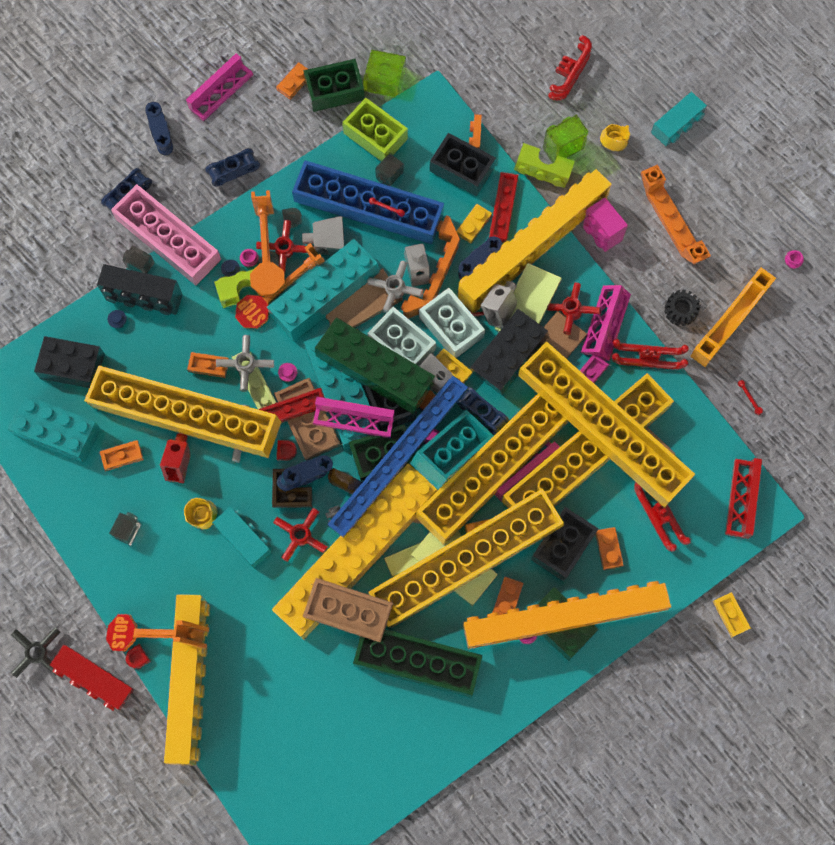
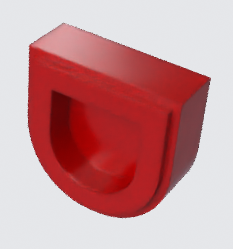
M278 440L277 461H290L294 459L297 454L295 444L288 440Z
M140 644L130 649L125 658L126 663L134 669H139L151 662Z

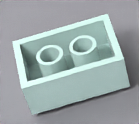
M450 288L419 309V318L443 347L455 358L484 338L485 329Z
M394 307L368 332L369 337L418 366L436 350V342Z

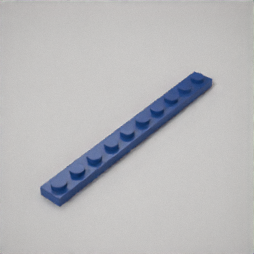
M454 376L448 380L327 524L342 538L347 535L464 395L468 387Z

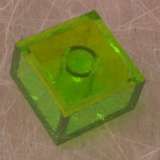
M371 49L363 78L364 91L390 97L399 95L406 70V56Z
M577 114L573 117H567L558 125H552L546 130L542 149L552 163L555 162L558 155L568 158L585 148L588 130Z

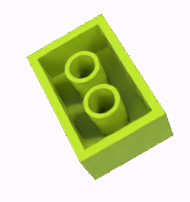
M367 98L342 122L343 133L384 164L408 139V128Z

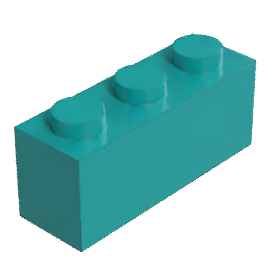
M691 91L653 124L651 133L665 146H668L671 142L675 143L680 138L681 133L688 132L695 121L699 122L705 116L704 112L707 105Z
M229 507L212 523L244 559L255 568L272 553L269 549L271 545L264 537L260 539L255 534L258 531L251 523L247 525L242 520L245 517L238 509L234 511Z

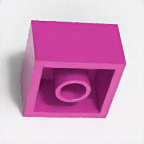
M603 198L587 209L583 223L586 233L592 235L595 244L602 248L604 252L623 241L628 226L606 198Z

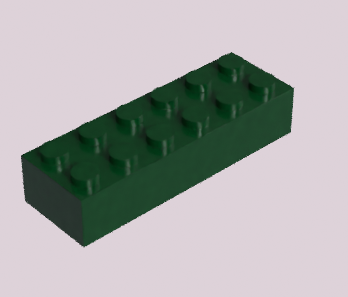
M337 317L315 346L316 357L413 415L435 382V375Z
M385 629L381 643L360 636L353 665L358 668L472 698L483 655Z

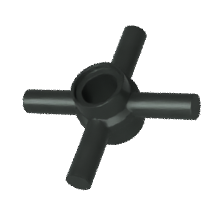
M54 627L41 642H30L16 629L11 636L25 648V658L13 669L11 674L17 678L31 663L40 662L53 673L52 670L54 668L50 666L52 661L46 656V647L61 632ZM38 646L41 648L42 655L39 658H32L30 656L32 647Z

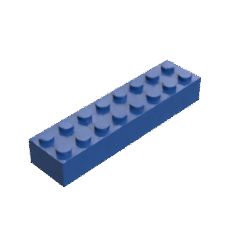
M306 160L302 165L292 190L294 202L431 245L434 242L438 225L444 214V203ZM374 197L376 201L391 206L395 209L403 210L405 212L404 217H401L397 213L390 211L386 208H383L376 204L371 205L369 203V199Z

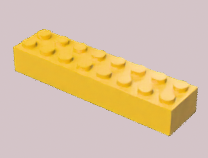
M176 595L174 630L176 620L209 627L206 624V616L210 614V604H207V601L201 595ZM204 632L203 643L205 641V636H208V632ZM173 642L164 756L165 764L196 766V761L200 760V748H197L198 740H201L202 735L199 719L203 717V706H200V700L204 698L205 691L204 685H202V677L206 675V665H203V657L207 656V648H197Z

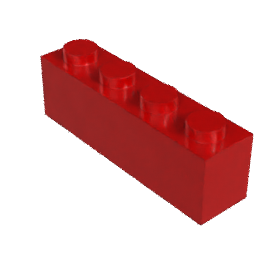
M65 644L50 663V666L54 668L52 670L53 673L61 678L64 675L71 679L70 684L78 689L81 686L88 690L87 695L95 700L98 697L105 701L103 705L112 711L115 708L121 710L134 690Z

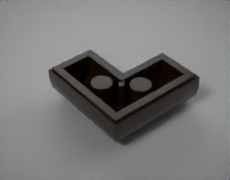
M273 469L272 508H312V487H297L289 491H283L278 487L277 479L285 469Z
M332 468L328 474L329 483L351 495L363 483L335 468Z

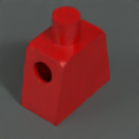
M179 433L176 435L175 440L170 439L167 441L160 463L165 481L185 482L190 459V450L187 443L188 436Z

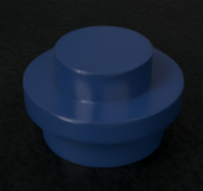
M226 260L221 266L222 274L227 277L236 275L240 272L238 262Z
M114 310L108 315L107 320L111 327L122 328L126 324L127 317L123 311Z

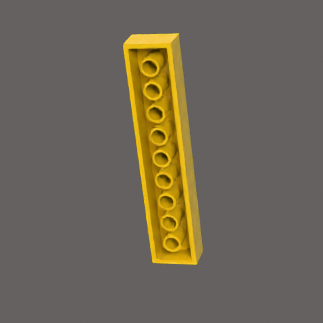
M597 169L592 173L588 172L578 185L575 183L571 186L565 196H559L553 206L546 207L540 217L533 218L527 228L524 230L520 229L515 234V238L511 241H506L497 253L493 252L490 254L483 265H477L471 275L464 276L459 281L458 299L470 312L475 313L481 308V304L494 285L504 286L506 281H513L524 271L527 263L533 264L585 219L589 207L603 198L607 199L612 184Z
M548 342L520 368L518 376L664 508L695 475L694 472Z
M98 366L84 400L94 409L269 458L281 425L280 419L272 413Z
M647 373L614 402L646 429L671 407L674 400ZM579 431L503 495L502 502L509 509L543 488L555 507L608 462L610 458Z
M537 394L416 511V518L444 545L496 494L497 490L505 482L513 477L569 421Z
M408 463L387 485L344 538L340 536L275 605L272 611L304 640L319 624L318 622L303 618L315 579L318 578L351 589L416 519V511L438 490Z
M542 488L369 591V594L393 603L387 626L393 628L563 527L564 523Z

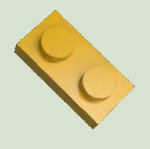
M476 204L456 231L458 236L472 244L491 218L492 213Z
M444 348L436 356L453 376L463 384L472 375V371Z
M732 592L713 601L731 638L751 629Z

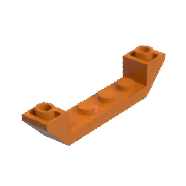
M655 165L641 171L646 196L680 255L693 264L711 257L703 241L696 242L664 187L666 178L659 166Z
M446 215L444 221H440L437 228L439 239L447 242L444 248L445 255L443 258H439L437 273L432 274L429 282L431 286L429 290H425L422 299L410 295L408 301L404 300L401 310L406 318L419 315V309L437 297L457 253L460 238L450 216Z

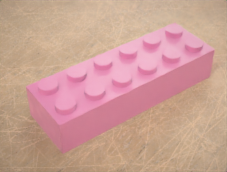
M137 184L111 209L119 223L195 286L221 261L217 249Z

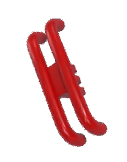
M581 35L579 37V41L582 42L577 45V48L582 51L579 59L576 61L568 56H563L562 61H560L555 69L556 73L567 79L561 86L552 84L549 87L550 91H552L548 94L550 99L555 101L565 99L586 66L592 50V42L586 36Z
M619 339L613 340V347L618 350L639 352V359L623 358L619 354L614 353L612 361L616 364L662 369H683L688 365L687 359H683L680 362L659 361L661 354H685L689 350L688 345L673 348L621 343Z
M635 482L634 489L665 548L670 552H674L677 549V546L672 544L662 525L668 522L678 540L683 545L690 544L691 539L683 533L670 507L667 505L664 508L658 502L652 508L642 487Z

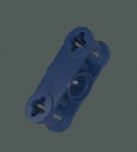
M150 102L146 105L145 111L152 137L158 152L164 156L169 155L173 152L174 148L166 118L160 104Z
M247 148L235 155L209 164L205 171L210 175L212 185L214 187L221 186L226 182L259 169L260 163L256 161L253 155L254 151L251 148Z
M135 168L112 191L103 197L101 204L111 210L126 195L124 194L125 191L131 190L136 184L146 191L151 186L152 180L145 177L141 169Z
M493 236L473 250L459 264V279L461 280L464 276L471 275L477 265H483L490 254L493 252L497 253L502 246V241L498 237Z
M468 387L467 392L456 403L463 411L467 410L493 435H496L510 421L504 413L498 411L470 387ZM486 409L488 412L486 414H480L478 413V410Z
M326 455L303 461L285 469L282 475L278 477L277 485L281 490L289 491L299 486L310 484L315 480L323 478L332 469L333 462Z

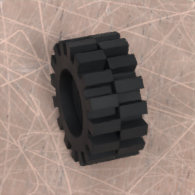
M677 290L668 298L664 312L665 314L667 313V319L671 318L670 322L672 324L675 321L677 326L682 323V326H686L687 323L689 325L692 321L694 322L701 308V305H699L700 300H696L697 296L695 294L692 296L691 291L686 293V290H682V292ZM679 302H684L689 306V312L686 314L679 313L675 305Z

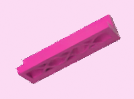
M236 53L186 99L188 108L201 120L205 121L253 76V72L243 64L241 56ZM242 69L246 73L244 77L236 78V73ZM227 82H233L231 89H223V85ZM221 94V98L218 101H211V96ZM208 105V110L204 114L197 110L201 106Z
M622 285L603 286L596 307H601V311L606 307L608 309L602 316L598 314L593 315L581 351L584 355H597L604 361H610L614 349L613 340L617 339L631 296ZM613 291L612 296L606 300L607 293ZM602 323L601 329L595 333L596 327ZM596 340L595 349H589L590 345Z
M322 397L316 398L313 425L387 438L391 437L395 417L394 410ZM320 411L329 412L332 418L327 421L319 420ZM341 415H348L351 421L344 425L340 424L337 418ZM366 418L370 425L361 428L356 421ZM380 421L389 422L387 432L379 431L375 425Z
M555 441L552 444L550 442L546 443L547 448L540 454L536 453L533 456L535 458L531 462L523 466L519 472L497 490L495 496L501 502L503 495L560 448Z

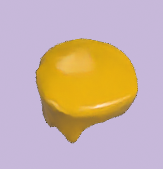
M616 124L607 126L600 136L602 145L612 151L624 150L630 138L629 126L626 125L624 127Z
M202 498L191 499L184 508L186 522L199 529H209L218 514L215 504Z

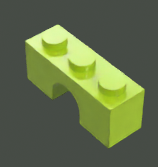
M523 143L514 170L521 174L535 177L538 180L552 183L557 187L565 188L575 161L558 155L553 164H545L539 159V148Z
M253 270L247 272L240 271L234 276H225L219 278L218 281H214L223 308L236 305L240 301V291L244 287H251L250 273Z

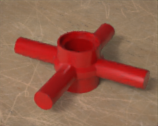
M284 220L282 237H279L275 243H269L270 250H275L279 256L278 267L284 271V275L287 258H290L293 252L307 253L305 245H294L292 240L289 239L291 221ZM261 242L256 243V249H262ZM283 245L289 246L286 250L280 249Z
M574 283L571 297H567L562 304L550 303L547 308L549 311H561L566 316L563 331L565 335L571 334L573 321L578 320L582 313L598 315L601 313V307L582 306L578 300L581 289L580 283Z
M315 508L311 510L303 524L292 526L279 517H276L273 523L290 533L292 541L281 557L284 561L288 562L296 548L305 544H309L322 553H325L328 546L311 537L309 528L319 514V511ZM298 531L306 533L302 539H297L295 535Z

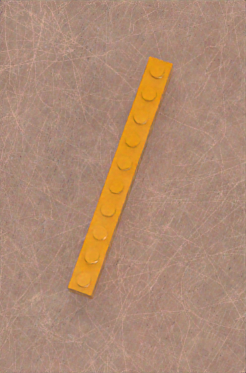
M659 581L647 583V587L639 588V585L627 587L626 591L619 592V589L607 591L606 595L599 596V593H592L587 595L585 599H579V597L568 598L565 603L551 601L544 607H539V604L528 606L527 610L519 611V608L508 610L507 614L503 615L495 612L487 614V618L479 619V616L467 618V622H464L463 627L468 649L666 611L671 608L666 584H659Z

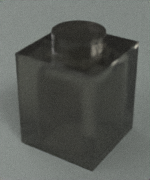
M389 153L375 168L376 179L381 184L391 186L403 174L404 164Z
M133 245L129 250H126L122 259L126 268L146 274L155 263L150 254Z
M129 512L126 515L119 513L109 534L113 538L131 545L141 523L137 520V516Z

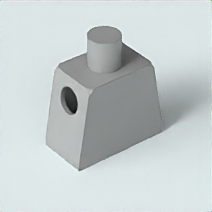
M342 216L314 222L313 233H302L303 245L311 243L314 244L318 254L334 255L344 247Z
M424 244L405 247L404 256L405 261L408 263L407 269L411 286L428 284L430 282V275ZM419 271L423 273L421 275H416V273Z
M506 281L504 286L494 285L481 304L489 325L502 329L512 317L517 305L514 290L517 287L515 283Z
M432 353L420 365L421 368L435 375V382L431 388L435 393H438L453 376Z

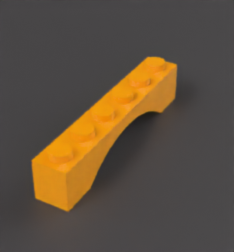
M761 267L723 316L695 347L690 357L706 367L768 291L776 277Z

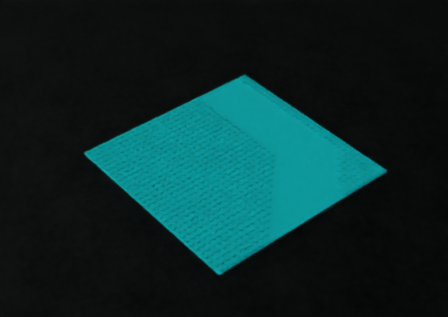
M435 71L380 106L382 110L408 128V139L385 164L341 131L192 226L191 229L218 250L221 261L196 286L154 251L126 268L177 280L183 294L177 315H164L157 310L146 311L139 306L128 307L121 302H108L105 300L100 289L96 287L0 349V464L106 627L108 628V625L118 614H129L133 617L138 629L174 630L176 595H201L207 601V604H210V614L206 616L209 632L208 636H205L204 644H207V656L203 657V665H206V675L202 677V685H204L205 691L204 698L200 700V706H203V717L199 719L202 735L201 740H198L197 748H200V760L196 761V765L249 845L371 844L804 519L802 512L765 467L761 465L753 535L749 539L725 535L734 460L752 461L756 456L684 369L619 365L612 361L614 353L619 354L623 358L639 359V352L621 351L614 348L610 361H605L609 364L608 368L595 382V385L608 397L615 401L648 373L674 400L671 407L649 425L648 428L675 453V456L695 473L693 478L668 503L683 533L691 539V542L688 545H683L668 522L662 525L672 544L677 546V549L674 552H670L665 548L634 489L635 481L610 459L554 508L560 515L564 507L599 528L598 530L615 527L623 567L603 570L595 535L565 582L531 561L533 554L544 539L542 538L492 568L498 575L473 606L453 591L393 628H389L386 625V630L483 655L471 698L355 667L353 661L360 636L319 623L303 640L272 611L275 605L324 554L309 544H305L296 548L288 562L284 561L281 557L292 541L289 532L273 523L276 517L295 526L303 524L311 510L315 508L319 511V514L309 528L311 537L328 546V550L340 535L327 525L331 517L327 518L325 513H328V510L334 506L339 505L342 507L352 496L350 493L329 483V472H327L323 478L315 480L310 484L299 486L312 487V508H272L273 469H285L305 461L287 421L282 422L269 458L242 451L240 462H233L234 448L187 435L190 459L185 482L165 481L160 463L167 441L170 439L175 440L176 435L179 434L178 432L94 409L84 401L89 388L43 380L34 372L44 336L100 346L105 353L102 367L239 405H248L250 408L257 409L249 391H240L241 375L236 367H228L226 378L187 371L191 352L232 359L233 356L242 352L243 336L249 335L250 352L254 359L274 360V368H258L276 403L278 401L274 393L307 378H310L314 389L320 388L307 355L304 341L325 334L330 326L326 317L295 342L271 318L270 314L268 321L259 329L243 328L235 318L237 304L223 308L214 283L219 278L225 277L222 274L221 266L226 260L237 261L240 271L246 272L253 270L263 262L262 249H256V243L261 242L260 217L255 214L251 192H255L256 196H266V191L270 190L274 214L267 216L269 243H275L279 237H282L284 220L291 221L289 239L292 240L294 245H303L302 233H313L314 222L339 217L338 215L294 202L292 190L305 160L444 203V214L441 221H444L446 215L450 216L456 231L476 204L492 213L491 218L472 244L459 237V248L438 293L440 295L450 288L458 297L460 281L458 277L459 264L489 238L500 173L519 175L507 241L515 238V234L520 229L524 230L527 228L529 222L535 217H540L543 210L550 205L524 174L514 170L516 164L482 122L480 150L494 156L496 162L495 169L477 196L430 172V160L448 133L469 143V137H473V132H470V121H474V113L440 71ZM342 217L344 246L355 239L378 262L379 270L384 269L388 277L396 275L400 262L405 261V247L424 244L430 279L433 273H437V263L440 257H444V248L447 243L439 239V231H437L434 242L431 245ZM571 231L531 264L562 278L550 303L562 304L567 297H571L574 283H580L581 289L578 300L582 306L596 307L603 286L615 285ZM283 245L280 249L286 250L289 246ZM246 249L255 250L258 254V263L253 267H245L240 261V255ZM270 250V262L278 266L279 256L275 250ZM293 252V255L287 258L285 279L304 264V261L310 257L308 253ZM321 255V256H322L323 259L326 261V260L329 259L332 255ZM315 266L312 270H308L304 275H302L298 280H296L292 285H290L285 291H283L279 296H277L273 301H271L269 305L276 299H278L281 295H283L286 291H288L290 288H292L295 284L301 281L309 273L315 270L317 266ZM406 267L402 280L405 286L412 287ZM421 271L416 273V275L423 274ZM522 273L511 282L517 285ZM431 284L414 286V288L423 289L424 294L426 289L429 290ZM244 287L239 293V298L242 300L246 295L258 296V293L251 287ZM613 291L607 293L606 300L612 296ZM404 293L402 301L392 307L403 314L401 310L404 300L408 301L411 294ZM628 302L617 339L621 343L665 347ZM480 308L476 312H482L483 310ZM608 308L603 309L600 315H604ZM121 310L125 313L127 321L122 328H113L109 325L107 318L112 311ZM546 310L540 325L544 327L557 311ZM381 312L355 329L358 328L359 331L368 336V332L386 313ZM582 313L581 317L573 321V323L585 333H588L594 314ZM419 315L408 318L436 342V350L432 353L436 357L444 348L443 345L422 322ZM485 315L474 316L485 329L484 338L456 358L470 370V367L499 333L495 330L494 326L488 324ZM602 323L596 327L595 333L601 329ZM586 337L567 358L579 371L592 356L584 355L581 352ZM596 340L590 345L589 349H595ZM661 354L659 361L678 362L673 355ZM291 363L297 368V376L293 381L285 382L280 379L278 370L282 364ZM473 373L464 383L467 387L474 389L498 411L504 413L509 420L538 394L519 376L515 378L503 395L499 394ZM25 395L97 423L101 429L84 463L19 438L8 430ZM455 404L435 429L441 432L464 411ZM420 408L417 409V416H416V418H417V417L421 414V412H422V410H421ZM486 409L478 410V413L480 414H486L488 412ZM326 412L328 418H332L330 413ZM415 420L405 423L406 430ZM568 422L549 442L552 444L555 441L561 447L579 430ZM333 428L334 431H335V433H336V435H337V437H338V439H339V441H340V438H339V436H338V433H337V431H336V428ZM138 440L144 460L105 471L100 451ZM278 440H288L295 444L297 454L294 459L290 461H277ZM423 442V444L418 448L417 451H419V450L425 445L424 442ZM341 444V446L322 454L331 458L333 462L332 468L360 480L350 449L344 451ZM544 445L537 452V454H540L542 451H544L547 448V446ZM532 457L524 466L531 462L535 457ZM739 465L738 471L743 477L749 474V466ZM742 482L736 485V490L741 496L746 493L747 488ZM643 489L644 494L646 495L650 505L653 508L654 505L658 502L648 492H646ZM494 495L458 530L460 536L466 534V524L492 519L508 508ZM193 498L209 500L217 508L218 514L216 519L229 507L234 511L238 509L245 517L242 520L247 525L251 523L258 532L255 534L260 539L264 537L270 543L269 549L272 553L258 566L253 568L214 524L209 529H199L187 523L184 515L186 504ZM740 500L734 504V509L738 514L744 511V506ZM736 519L732 522L731 530L741 532L742 525ZM412 522L351 589L370 595L369 591L393 578L384 558L421 543L430 531L423 524ZM298 531L295 537L297 539H302L305 537L306 533L304 531ZM504 577L523 583L515 609L519 608V611L527 610L528 606L538 604L553 587L567 599L572 597L585 599L587 595L592 593H599V596L606 595L607 591L619 589V592L626 591L627 587L639 585V588L647 587V583L659 581V584H666L671 608L666 611L595 624L599 630L570 661L559 653L542 635L537 636L536 640L531 644H524L518 639L468 649L463 627L464 622H467V618L479 616V619L487 618V614L493 612ZM136 638V641L123 653L126 656L127 652L136 645L140 644L151 662L134 670L167 719L173 638Z

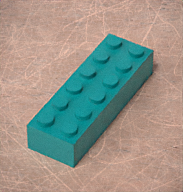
M353 239L267 306L269 314L295 342L324 319L328 313L368 283L369 277L374 278L380 273L378 262Z
M323 335L304 341L307 355L324 398L370 406L360 382L316 357L315 346ZM341 415L337 418L339 423L344 425L351 421L348 415ZM366 418L356 421L361 428L370 425ZM336 429L344 451L350 449V441L370 435Z

